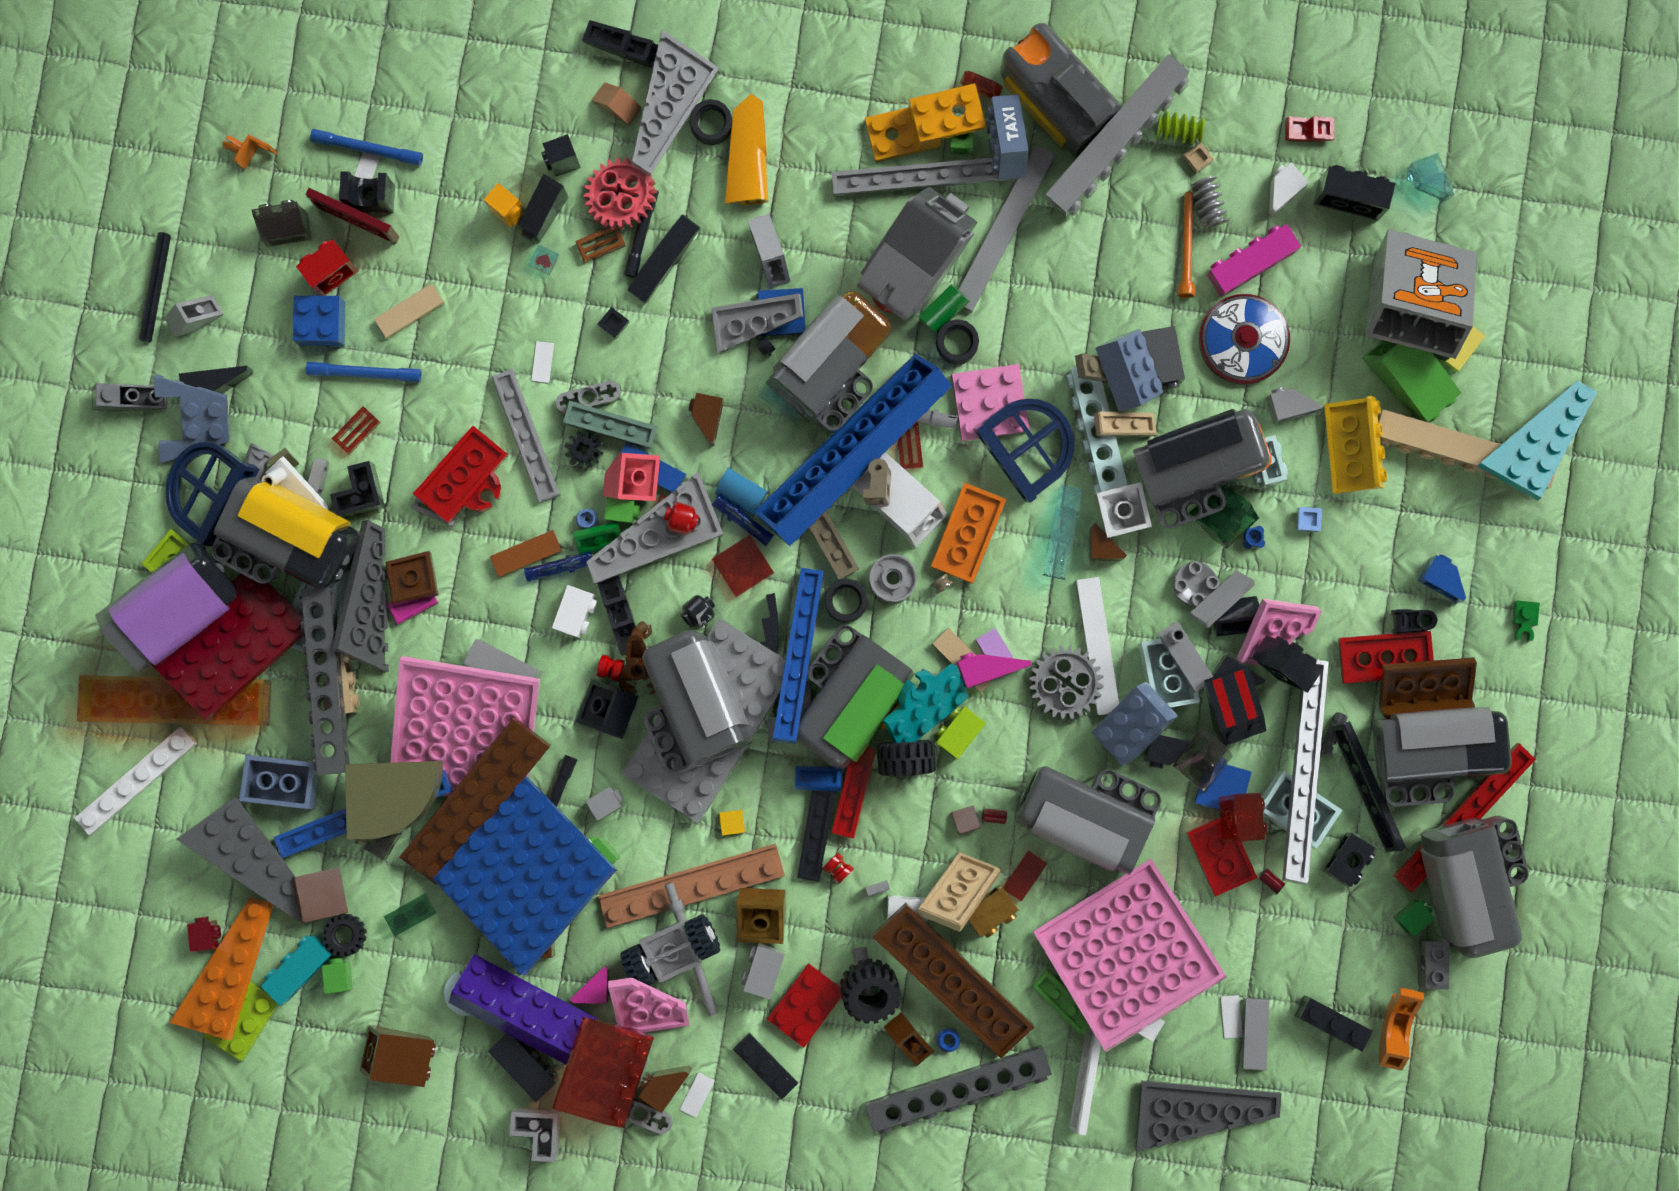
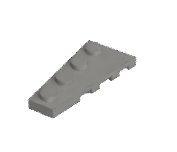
M801 294L712 307L717 353L724 352L802 318Z

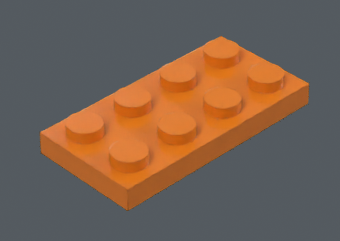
M964 482L931 568L973 584L1006 499Z

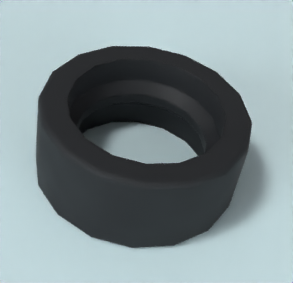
M708 99L695 105L691 111L690 126L692 134L698 141L706 145H716L729 137L732 129V117L730 110L725 104L719 100ZM716 110L722 114L725 122L723 129L719 133L708 135L700 130L698 119L703 112Z
M960 319L950 320L945 323L938 331L936 348L940 357L946 362L955 365L964 364L971 360L976 354L979 345V336L975 327L969 322ZM951 330H964L969 335L971 340L970 348L964 354L954 355L945 348L944 339Z
M840 579L832 583L827 589L824 598L825 608L829 615L836 621L843 623L854 622L859 619L866 611L868 603L867 593L863 586L851 579ZM841 588H851L859 596V606L851 614L839 613L833 606V596Z

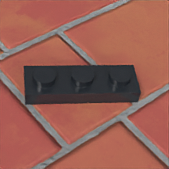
M750 1032L733 1048L742 1060L781 1100L799 1083Z

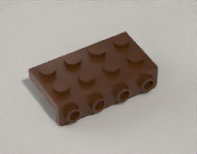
M1475 657L1382 665L1379 707L1383 717L1389 719L1390 714L1475 707L1472 700L1477 667Z

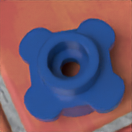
M1262 526L1254 528L1244 527L1241 533L1244 535L1242 545L1245 549L1264 547V528Z

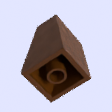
M369 1025L360 1072L371 1081L425 1087V1082L430 1078L431 1067H429L430 1059L435 1055L436 1045L429 1036Z

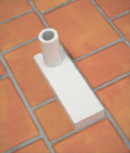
M284 456L265 472L266 475L262 477V482H271V486L279 484L327 510L330 509L327 503Z

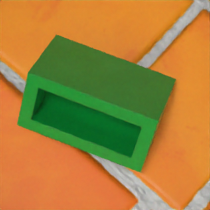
M951 284L919 315V318L933 331L938 333L940 328L952 320L970 300L956 285Z

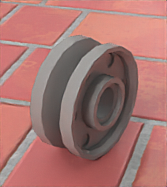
M890 554L882 556L874 563L869 573L868 582L871 592L877 599L884 603L895 604L903 602L912 594L916 586L917 574L915 567L907 558L901 555ZM888 574H896L899 582L895 585L889 584L886 579Z

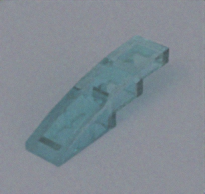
M1060 484L1047 545L1043 576L1062 580L1066 578L1083 489Z

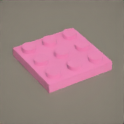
M1019 364L952 374L962 442L979 439L973 431L976 426L1006 404L1025 399ZM1027 411L1017 412L1029 429ZM1012 415L992 429L996 436L1025 433Z

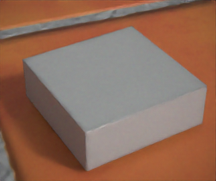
M887 880L865 887L869 897L890 889Z

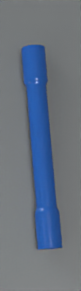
M312 129L310 141L318 144L337 146L421 166L423 161V153L339 136L318 129Z
M307 362L306 374L312 376H344L417 383L421 382L422 377L421 369L335 365L322 362Z

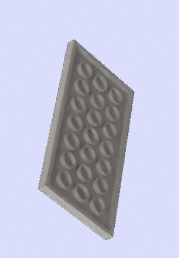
M719 618L707 638L715 644L749 722L750 726L747 730L752 739L780 695L786 659ZM660 715L657 716L653 723L655 727L661 724ZM647 733L622 774L690 819L700 823L747 746L702 767L693 768L682 774H670L662 767L651 738ZM665 736L662 740V746L666 749L671 743L668 736ZM677 757L671 761V767L676 770L680 765Z

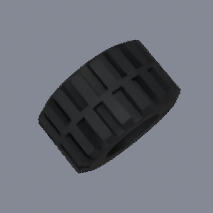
M918 740L917 742L880 743L877 745L878 773L883 776H909L929 774L936 771L935 742Z
M867 959V962L857 961L858 965L852 964L849 966L850 971L845 970L843 973L844 979L840 981V991L845 1010H847L850 1017L854 1016L858 1022L863 1020L864 1024H869L870 1021L876 1024L879 1023L878 1020L880 1019L885 1021L888 1019L889 1014L893 1015L895 1013L894 1008H899L901 990L896 974L890 968V965L887 963L883 964L881 960L877 959L876 962H873L872 959ZM867 987H881V990L873 996L860 995V992Z

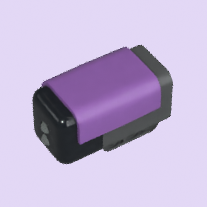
M192 543L139 581L95 616L104 636L131 666L140 673L150 664L155 666L230 610L228 605L236 598V589L225 572L223 565L215 560L204 546Z

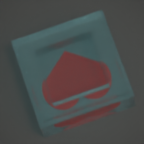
M538 244L529 262V266L550 275L559 254Z

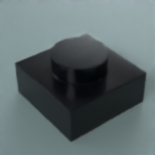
M611 307L597 325L614 339H617L630 321Z

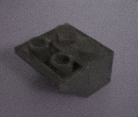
M284 200L279 205L262 204L257 209H251L261 241L267 247L312 239L308 213L297 201Z

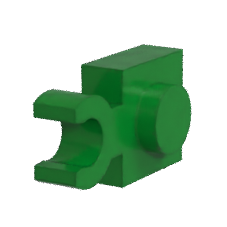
M1514 601L1512 624H1519V628L1514 634L1515 640H1521V634L1525 632L1527 634V641H1533L1534 632L1531 626H1538L1540 603Z

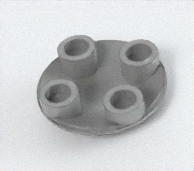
M1198 561L1189 562L1181 566L1173 580V588L1177 598L1182 603L1191 607H1197L1219 586V579L1215 572L1208 565Z

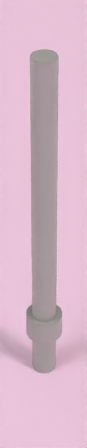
M673 882L667 883L664 886L670 901L668 903L670 911L674 913L677 922L682 920L685 923L686 919L682 910L684 908L682 900L678 898ZM700 964L693 967V971L708 1015L713 1016L718 1012Z

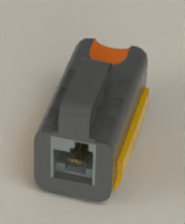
M1045 23L1034 25L1025 38L1019 40L1018 44L1014 47L1007 48L1003 54L1000 66V74L1004 79L1003 85L1012 95L1019 94L1022 107L1061 149L1066 147L1075 158L1086 149L1122 107L1117 99L1050 26Z

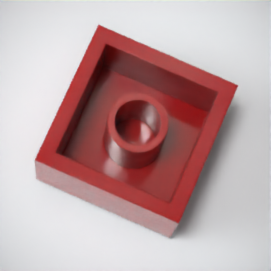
M333 239L320 244L316 252L301 258L296 266L309 285L320 296H326L358 272L345 252Z

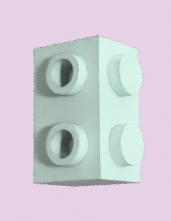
M1276 435L1265 438L1272 457L1271 465L1266 470L1253 474L1256 484L1259 483L1260 488L1279 484L1287 480L1288 470L1286 464L1282 461V448L1280 442L1276 439Z

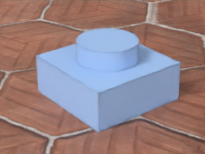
M1298 507L1296 531L1320 532L1322 508Z

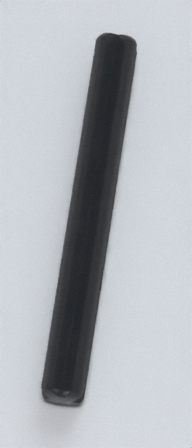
M165 232L157 233L138 339L142 342H151L153 338L171 235Z

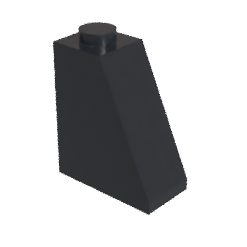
M543 174L518 224L522 231L521 235L530 241L535 239L540 242L569 198L564 186L546 174Z

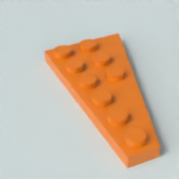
M252 897L249 898L169 1023L226 1040H232L274 906L272 903Z

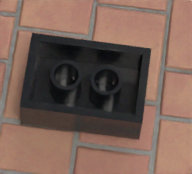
M1339 165L1329 166L1319 178L1313 204L1378 221L1390 209L1396 183L1390 182L1386 177H1370L1362 171H1347Z

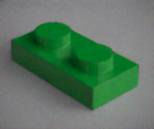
M618 521L573 532L579 555L602 550L621 534Z

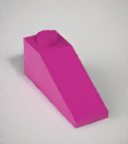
M973 652L960 656L961 661L957 662L966 689L1032 666L1030 660L983 654L974 656Z

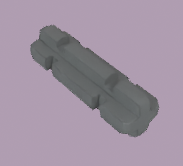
M1341 712L1335 713L1332 719L1334 722L1330 723L1323 738L1324 743H1321L1320 753L1327 756L1331 755L1334 749L1333 745L1337 743L1331 726L1336 723L1346 722L1348 717Z

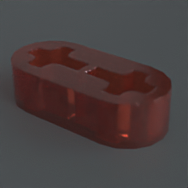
M964 71L960 80V84L963 86L975 83L977 92L991 99L992 97L1000 96L1003 90L999 83L971 71Z

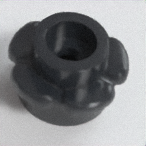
M765 335L760 339L757 338L759 343L756 347L764 356L767 353L771 356V353L776 350Z

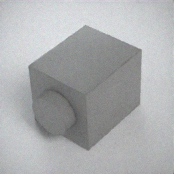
M608 787L586 800V803L596 820L600 821L622 808L621 802L624 799L618 789L613 790L612 787Z

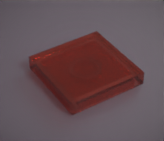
M750 535L712 558V561L736 598L774 574V571Z

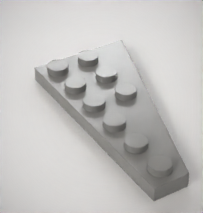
M663 30L658 43L631 160V165L649 177L719 69V67Z
M697 471L684 484H681L673 493L659 502L630 528L626 529L619 537L586 562L595 584L723 535L699 472ZM676 502L694 507L696 514L699 515L694 532L690 531L687 535H682L668 530L667 521L663 520L667 507L672 508Z

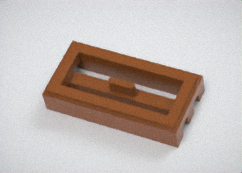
M618 226L614 230L608 227L575 241L584 263L626 246ZM610 233H616V235L599 241L593 245H590L585 248L582 247V245L599 239ZM619 240V242L615 244H612L589 255H586V253L590 251H593L609 243Z

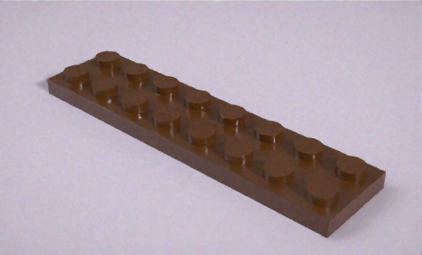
M513 717L404 849L399 858L436 885L437 883L433 878L449 860L453 859L454 854L463 843L467 842L470 835L481 827L486 820L493 817L498 811L500 804L508 799L515 787L522 782L550 748V744Z
M906 902L872 933L873 938L1000 1058L1007 1054L1035 1028L1033 1023Z

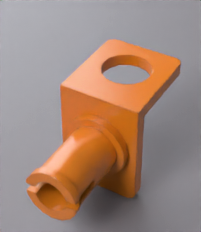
M249 134L244 142L230 135L225 138L230 143L223 141V148L237 154L234 162L243 169L247 168L258 147L274 155L278 153L269 144Z

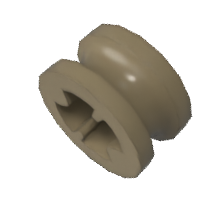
M947 573L931 584V587L936 588V594H939L954 583L952 580H948L949 575Z

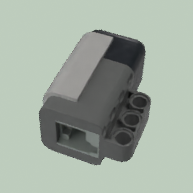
M1489 707L1390 714L1389 719H1375L1372 722L1377 778L1381 782V792L1386 803L1392 806L1446 803L1452 800L1454 796L1453 778L1503 774L1511 767L1512 759L1507 718L1499 711H1491ZM1443 785L1446 788V795L1443 798H1439L1436 790L1439 786ZM1417 787H1420L1423 791V796L1419 800H1415L1413 797V791ZM1393 789H1397L1400 794L1399 799L1395 802H1392L1389 798V794Z

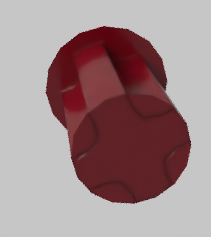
M984 806L981 818L982 824L983 822L1006 824L1007 811L987 809Z
M1268 868L1259 877V880L1276 893L1275 895L1286 884Z

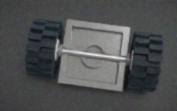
M701 914L685 923L682 920L642 938L639 941L640 944L620 953L621 964L624 966L623 970L626 972L627 978H634L646 985L655 983L657 979L661 983L700 965L702 960L719 953L720 943L711 922H709L704 914Z

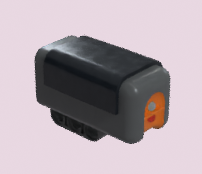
M1230 409L1147 440L1148 445L1133 450L1150 501L1156 509L1161 524L1166 528H1177L1222 511L1225 508L1226 499L1221 486L1269 468L1272 462V457L1258 418L1251 411L1245 409L1239 411ZM1212 496H1218L1221 500L1220 506L1216 509H1212L1209 506V499ZM1194 503L1198 506L1199 512L1196 516L1191 517L1187 513V507ZM1171 511L1177 516L1176 522L1172 525L1165 521L1166 514Z

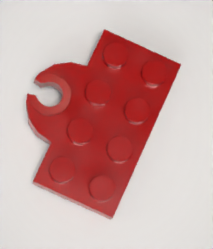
M472 425L416 489L413 495L448 524L463 507L476 512L489 510L493 506L490 502L481 500V494L484 491H491L495 499H500L502 487L498 476L494 472L508 457V454Z

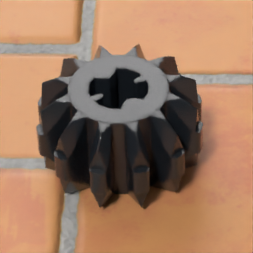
M577 431L578 438L575 439L573 436H570L569 439L573 443L565 444V448L570 450L565 453V456L567 458L572 457L570 460L571 465L578 462V468L582 469L584 463H586L587 468L591 469L590 462L592 460L595 464L599 463L595 456H603V452L597 450L602 448L603 444L602 442H597L599 438L597 435L590 438V431H586L584 437L580 431ZM583 445L590 448L586 450L588 453L585 455L579 452V450H582L581 446Z

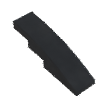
M591 20L588 22L582 39L584 43L600 50L653 68L658 44H655L653 40L632 35L628 30Z
M682 214L639 271L628 291L644 303H648L674 265L678 264L701 227Z
M620 575L597 584L620 654L623 656L626 655L628 639L636 627V623Z
M775 593L766 595L770 617L761 619L766 641L760 642V644L778 654L779 619Z

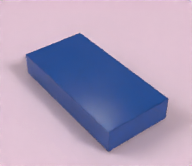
M796 766L795 790L841 791V769L834 767Z

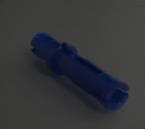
M719 494L713 501L712 506L724 514L729 522L733 521L763 543L764 546H767L774 537V534H771L742 512L740 506H734L722 495ZM725 507H728L730 510H732L734 513L740 516L741 519L737 518L735 515H733L731 512L725 509ZM745 521L748 522L750 525H752L754 528H756L758 531H760V534L757 533L755 530H753L751 527H749V526H748L747 524H745L744 522H745Z
M591 551L574 556L569 554L563 559L524 568L527 582L567 571L572 573L575 572V569L588 566L586 562L593 556ZM557 567V568H555V569H551V570L539 572V571L546 570V569H549V568Z

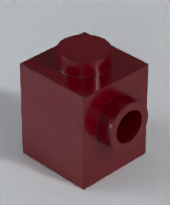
M209 916L194 918L195 923L187 924L190 952L218 948L221 928L220 925H217V920L209 921Z

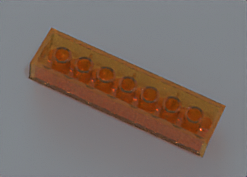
M79 675L77 722L269 726L271 680L255 679L207 722L163 677Z

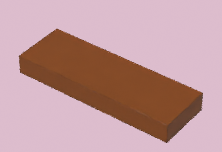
M551 530L491 555L490 558L500 578L563 551L554 530Z

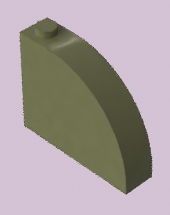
M443 761L346 764L347 840H355V844L369 843V839L395 835L417 823L428 812L438 795L442 782Z

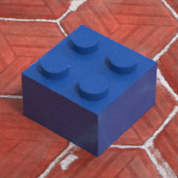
M294 296L293 341L299 346H344L345 301L340 296Z

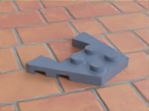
M154 375L155 397H180L183 440L159 441L160 463L176 459L186 448L199 442H209L218 445L229 442L227 395L201 387L196 388L186 385L184 382L163 378L164 376Z

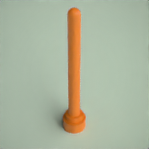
M1187 191L1184 194L1182 281L1177 286V296L1181 298L1195 297L1196 290L1191 281L1193 193L1191 191Z

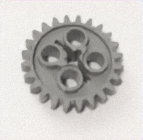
M1061 645L1057 653L1051 648V656L1043 653L1044 661L1036 660V663L1040 666L1039 669H1031L1036 673V676L1029 677V680L1035 682V685L1030 686V689L1037 690V693L1032 698L1041 699L1037 706L1045 704V713L1050 709L1053 710L1052 717H1055L1058 712L1061 713L1063 720L1068 713L1071 719L1074 718L1075 712L1082 717V709L1090 712L1089 704L1097 705V702L1093 699L1094 696H1102L1097 691V688L1104 687V685L1098 683V680L1104 677L1103 675L1096 674L1101 667H1093L1096 659L1088 660L1089 652H1086L1083 656L1080 655V647L1076 652H1072L1071 645H1069L1067 651H1064ZM1062 660L1068 661L1071 665L1070 670L1066 673L1060 672L1057 668L1058 663ZM1051 669L1064 679L1068 678V676L1071 677V684L1083 691L1084 694L1079 695L1069 686L1062 688V681L1050 674L1049 671ZM1079 674H1086L1089 677V683L1086 686L1077 684L1076 677ZM1047 679H1054L1057 682V688L1054 691H1047L1044 688V682ZM1067 692L1073 693L1076 697V701L1071 705L1065 704L1062 700L1063 695Z

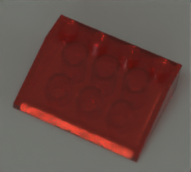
M582 1017L552 1108L601 1124L624 1128L654 1037L639 1029Z

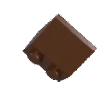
M690 1066L656 1071L653 1076L648 1074L639 1087L642 1091L639 1098L662 1113L686 1080L692 1068Z

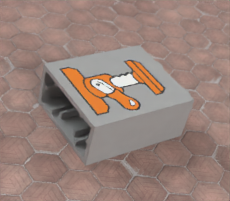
M1388 229L1373 260L1366 336L1456 359L1473 327L1477 252Z

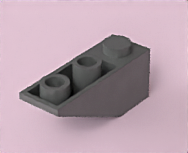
M96 383L91 388L93 411L167 409V397H155L154 386Z

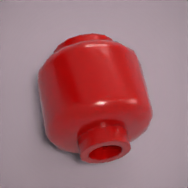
M676 502L672 508L667 507L663 520L667 521L668 530L687 535L690 531L694 532L699 515L696 514L694 507Z

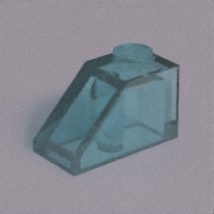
M1438 153L1416 160L1407 167L1408 180L1410 183H1413L1415 189L1441 201H1447L1454 195Z

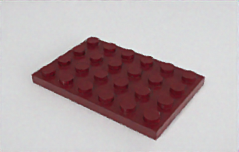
M243 574L238 575L232 581L236 589V598L228 605L230 610L156 666L151 664L207 722L305 635V632L303 633L301 630V619H304V617L269 582L259 583Z

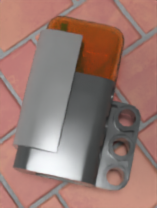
M850 290L846 291L842 296L837 295L773 367L775 372L766 381V384L805 420L814 422L826 433H835L871 394L873 383L860 371V368L888 338L892 331L891 323L858 292ZM857 383H862L866 386L865 393L857 391ZM844 399L850 401L852 405L851 410L843 409L841 401ZM827 417H834L837 421V426L834 428L828 426L826 422Z

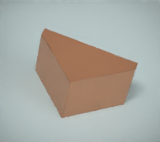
M605 82L592 99V102L628 126L641 110V106L621 87Z

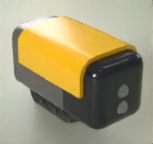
M250 477L240 480L235 485L214 530V535L217 537L212 546L211 553L215 560L259 583L275 580L281 571L318 589H324L341 580L360 538L358 532L350 527L351 522L279 484L271 486V482H262L256 477ZM223 545L229 549L228 556L222 551ZM243 556L249 559V566L243 563ZM264 566L270 571L269 577L263 573Z

